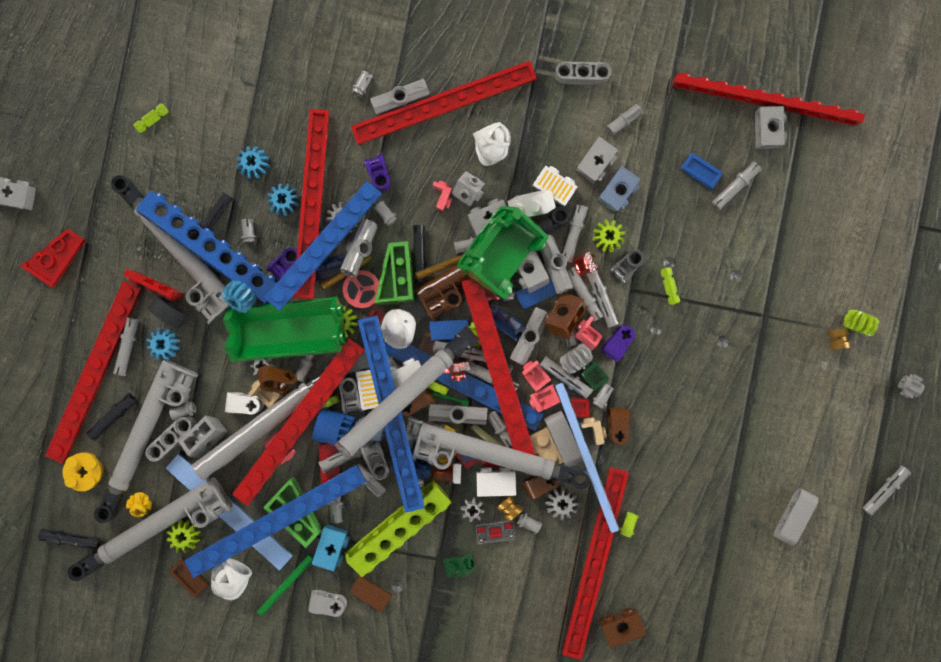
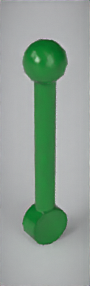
M434 390L431 391L434 398L440 397L461 403L463 406L469 405L467 399L461 400L440 394Z

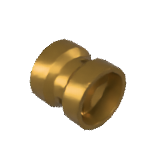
M848 328L828 331V337L831 338L830 350L850 348V342L847 340Z
M506 496L496 505L499 511L505 513V518L508 522L513 520L523 510L519 504H515L512 496Z

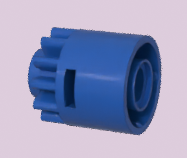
M322 408L314 427L312 439L335 446L355 426L353 425L355 417Z

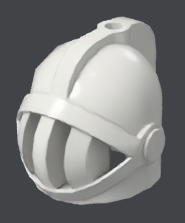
M498 122L473 133L476 153L483 165L490 166L506 158L511 143V136L505 125Z
M401 309L390 310L386 313L381 326L384 340L393 348H406L413 341L416 321L407 311Z
M229 558L213 568L211 589L219 597L226 600H235L245 590L252 571L245 564Z

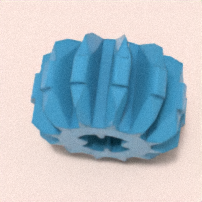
M247 146L246 153L241 150L240 154L243 156L236 158L237 161L241 162L237 165L238 169H242L241 174L243 176L247 174L249 179H252L253 175L257 179L260 178V172L265 175L266 171L263 169L270 166L265 163L269 160L268 156H264L265 151L263 149L259 151L257 146H254L253 149ZM252 159L256 162L254 166L250 163Z
M279 184V190L272 187L274 193L267 194L268 197L272 198L267 201L268 205H272L270 210L272 212L276 211L278 216L282 212L284 216H288V210L295 213L292 207H299V204L295 201L300 199L299 195H295L297 190L295 188L291 189L289 184L285 187ZM285 197L287 202L283 204L280 198Z
M232 280L228 283L221 294L228 306L239 313H246L257 300L255 293L251 291V287H247L245 283L242 284L238 280Z
M159 328L157 333H150L153 339L146 340L148 343H151V346H147L146 349L152 350L150 353L151 357L156 356L157 360H162V358L169 360L170 356H176L174 350H180V347L176 346L180 339H174L177 335L175 332L170 334V329L163 331ZM162 341H165V348H161V346L163 345Z

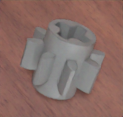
M273 358L254 360L256 361L254 365H250V367L255 369L253 374H258L260 364L276 367V365L271 363Z
M915 374L905 375L898 384V387L902 389L900 394L907 398L919 397L925 387L921 383L923 379Z
M475 497L470 502L465 499L466 507L461 506V510L465 511L463 518L469 517L470 522L473 521V518L480 520L479 513H484V509H480L482 501L479 503L475 502ZM471 506H475V509L478 511H474V514H471L469 509Z

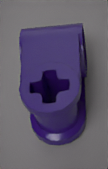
M382 153L378 157L369 160L367 158L364 159L374 187L382 193L388 191L391 187V181ZM384 178L387 180L385 185H377L379 179Z
M292 247L286 248L269 264L266 270L268 272L271 271L279 281L297 261V249ZM294 251L296 259L291 262L288 256Z
M626 325L619 326L606 341L601 352L615 362H618L634 340L635 332L632 327ZM622 330L627 331L628 338L623 337Z

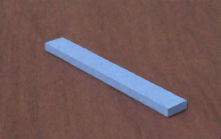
M560 383L555 387L609 529L612 533L619 531L564 383Z
M179 453L166 467L172 475L190 491L209 480V478L202 480L193 470L192 463ZM230 497L233 510L231 512L225 511L219 515L235 531L255 521ZM272 535L252 545L279 571L293 556Z

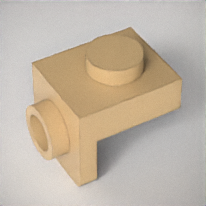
M259 380L253 383L251 386L252 390L248 393L251 397L257 395L268 408L283 396L278 393L263 391L260 388Z
M595 417L583 419L584 422L579 423L580 427H591L594 443L596 445L604 444V439L607 438L604 427L601 428L600 421L595 420Z

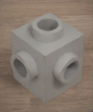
M465 172L456 183L451 194L463 203L471 206L474 201L478 202L484 194L481 190L485 183Z

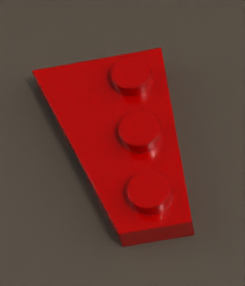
M67 229L52 240L42 251L34 254L33 258L21 264L20 267L50 287L55 288L86 240L72 230Z
M126 269L123 275L129 278L128 282L137 286L142 284L146 286V290L155 294L157 292L163 294L164 298L175 301V299L182 300L185 294L134 270Z

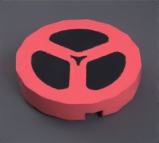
M359 270L356 277L348 276L345 279L343 295L347 302L354 307H370L375 304L379 280L369 271Z

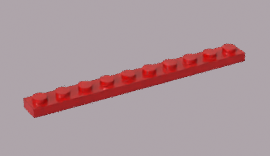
M527 61L352 125L351 128L357 144L361 145L536 81L537 78L531 62Z
M688 73L677 74L672 81V87L765 107L783 106L784 111L853 126L863 123L865 119V114L859 113L855 109L843 110L837 105L824 106L818 101L806 102L799 97L787 98L781 93L769 94L765 93L766 91L762 89L750 90L744 85L731 86L725 81L713 82L709 81V78L706 77L694 78Z
M310 109L297 260L319 236L329 124L328 110ZM316 271L293 298L314 299Z
M474 279L462 281L514 450L535 455L484 287Z
M127 281L122 282L45 454L46 457L62 464L66 462L119 344L121 334L124 333L127 317H131L143 290L142 288Z
M351 338L346 341L341 352L337 353L233 492V496L245 505H250L365 351L363 347Z
M609 467L604 490L617 522L629 472ZM599 505L562 651L564 656L580 660L583 656L614 534L609 529L601 505Z

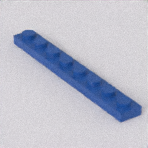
M366 181L264 298L281 311L380 198L382 193Z

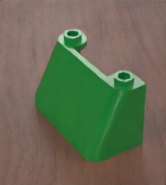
M501 206L493 213L463 254L457 267L494 295L505 300L512 293L513 284L509 281L530 251H540L544 248L549 236L518 207Z

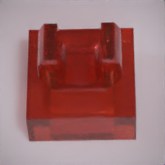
M588 252L573 258L579 276L596 270L595 268L598 267V264L594 265L592 258L595 257L594 254Z
M373 304L366 318L378 316L381 327L388 311Z
M469 361L453 363L444 373L451 372L452 381L465 380L463 370L470 369Z
M453 463L446 469H439L434 466L432 479L437 484L438 480L445 481V485H448L449 481H452Z

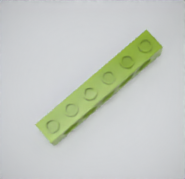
M434 479L421 489L425 508L405 513L404 506L402 505L345 552L347 563L361 577L370 573L377 564L386 560L395 549L400 548L411 536H415L419 529L432 522L436 515L445 511L451 504L448 495ZM418 515L416 518L410 519L412 516Z

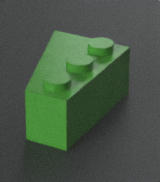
M408 241L389 243L374 303L376 305L415 302L411 245Z
M292 477L263 507L268 513L304 494L296 478ZM314 512L285 527L305 548L323 530Z

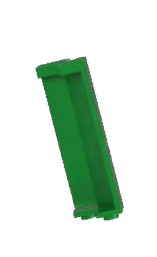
M338 297L291 301L281 311L272 304L253 305L246 313H239L237 310L228 308L223 318V323L229 334L224 349L230 362L341 352L343 344L346 342L343 321L344 307L340 304Z

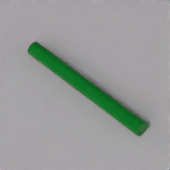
M311 554L299 564L257 610L260 616H263L312 563L314 557Z

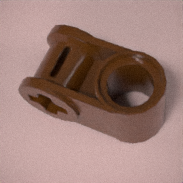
M268 365L260 367L257 372L260 388L263 391L280 395H287L289 387L297 381V377L292 371Z
M428 388L410 403L412 405L410 408L411 412L401 411L403 416H410L435 401Z
M609 408V439L614 444L623 445L629 439L630 410L629 408ZM618 431L620 434H623V438H619V441L615 438V434H618Z
M534 475L522 481L531 500L557 488L560 482L556 481V478H554V482H551L541 476L537 477Z

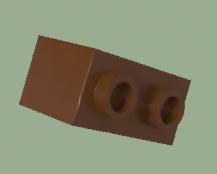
M563 292L560 298L555 301L551 313L546 316L545 324L548 332L569 340L587 310L584 299Z
M626 608L620 614H610L603 617V620H600L609 648L646 636L639 613L635 608ZM620 623H626V627L623 630L617 629Z

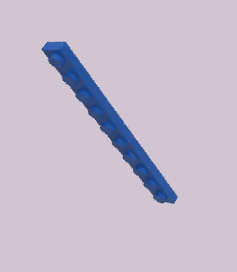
M378 316L358 320L378 404H380L396 388ZM400 412L384 429L404 510L407 513L423 509L425 506L402 412Z
M384 340L387 354L401 362L414 358L415 361L419 360L422 366L432 357V355L412 345L397 349L388 345ZM450 366L436 379L502 413L495 389L463 371ZM519 401L526 426L535 431L544 414L542 412L538 413L537 410Z
M355 465L184 560L192 577L195 578L367 481L359 466Z

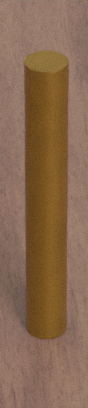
M463 254L416 272V279L425 278L457 265Z
M370 255L364 257L360 268L372 261ZM340 271L322 282L320 286L323 290H326L348 275Z

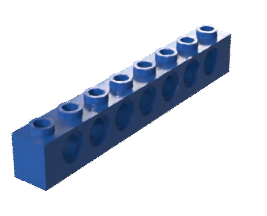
M150 191L136 208L138 214L230 281L238 280L242 284L245 283L247 287H251V291L255 293L257 301L262 304L268 303L264 297L278 282L276 278L270 274L268 276L263 274L261 267L255 263L251 265L246 261L247 258L239 251L235 253L229 249L231 246L222 239L221 241L217 240L211 230L208 228L202 229L198 226L199 222L191 216L187 218L182 214L183 210L175 204L172 206L166 202L167 199L159 192L155 194ZM164 208L167 210V213L164 216H158L156 214L157 210ZM176 220L183 222V226L180 228H174L172 224ZM191 232L199 233V238L196 240H191L188 236ZM211 243L216 248L212 252H207L204 249L205 245ZM223 255H228L231 257V262L224 264L220 259ZM238 267H245L247 273L241 276L236 273ZM255 278H260L263 281V285L255 287L252 281Z

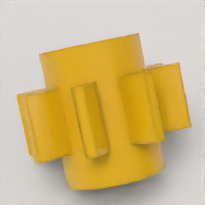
M135 493L127 500L126 508L130 509L129 513L131 515L142 517L151 510L152 501H148L149 497L145 493Z

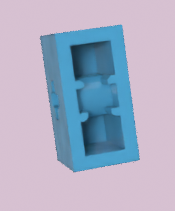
M326 524L323 528L312 565L333 572L337 566L340 567L344 557L341 555L342 549H346L350 538L347 537L348 531ZM331 544L334 545L335 550L333 552L330 551L329 546Z

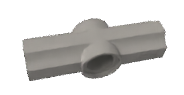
M421 79L405 86H396L392 91L373 97L370 100L376 115H379L397 107L407 106L408 103L427 97L430 94L425 80ZM397 94H404L405 98L398 101L395 99Z
M362 219L354 239L348 241L346 246L347 255L341 267L343 274L356 277L364 257L370 255L372 251L371 241L377 229V224L373 221Z
M548 235L549 238L546 241V245L540 250L544 259L543 267L546 273L550 275L557 294H562L572 290L573 285L566 270L567 260L564 255L560 254L553 235Z
M535 307L510 356L511 360L525 366L535 344L539 341V336L546 325V316L549 313ZM528 331H532L535 335L532 342H528L525 339V334Z
M430 404L429 421L486 425L487 408ZM454 410H462L464 413L463 417L455 419L452 414Z

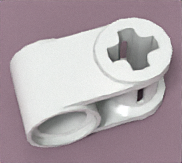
M227 392L225 412L255 414L264 409L265 405L258 396L251 397L244 393ZM251 402L257 405V407L251 406Z

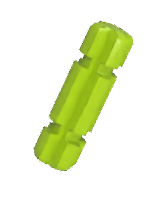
M161 103L156 107V110H151L141 118V121L138 120L133 126L139 133H142L146 130L147 126L153 125L161 119V115L165 116L169 111Z
M670 267L660 270V273L664 277L663 284L666 294L669 295L668 302L670 305H674L680 302V298L676 294L678 291L674 277L672 278L671 276L673 275L672 269Z

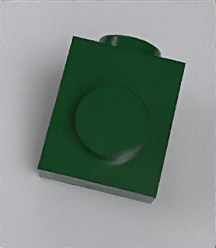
M596 361L586 364L579 373L594 391L610 379Z
M472 552L443 559L447 578L467 576L476 570Z

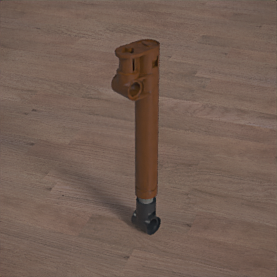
M558 207L538 219L536 225L548 234L567 223L570 215L569 211L564 207ZM558 212L563 213L565 220L558 221L555 218V214ZM455 265L414 289L433 322L436 321L435 318L444 312L448 313L461 305L462 297L457 286L461 285L462 281L471 279V277ZM452 294L459 297V301L455 305L448 303V298Z

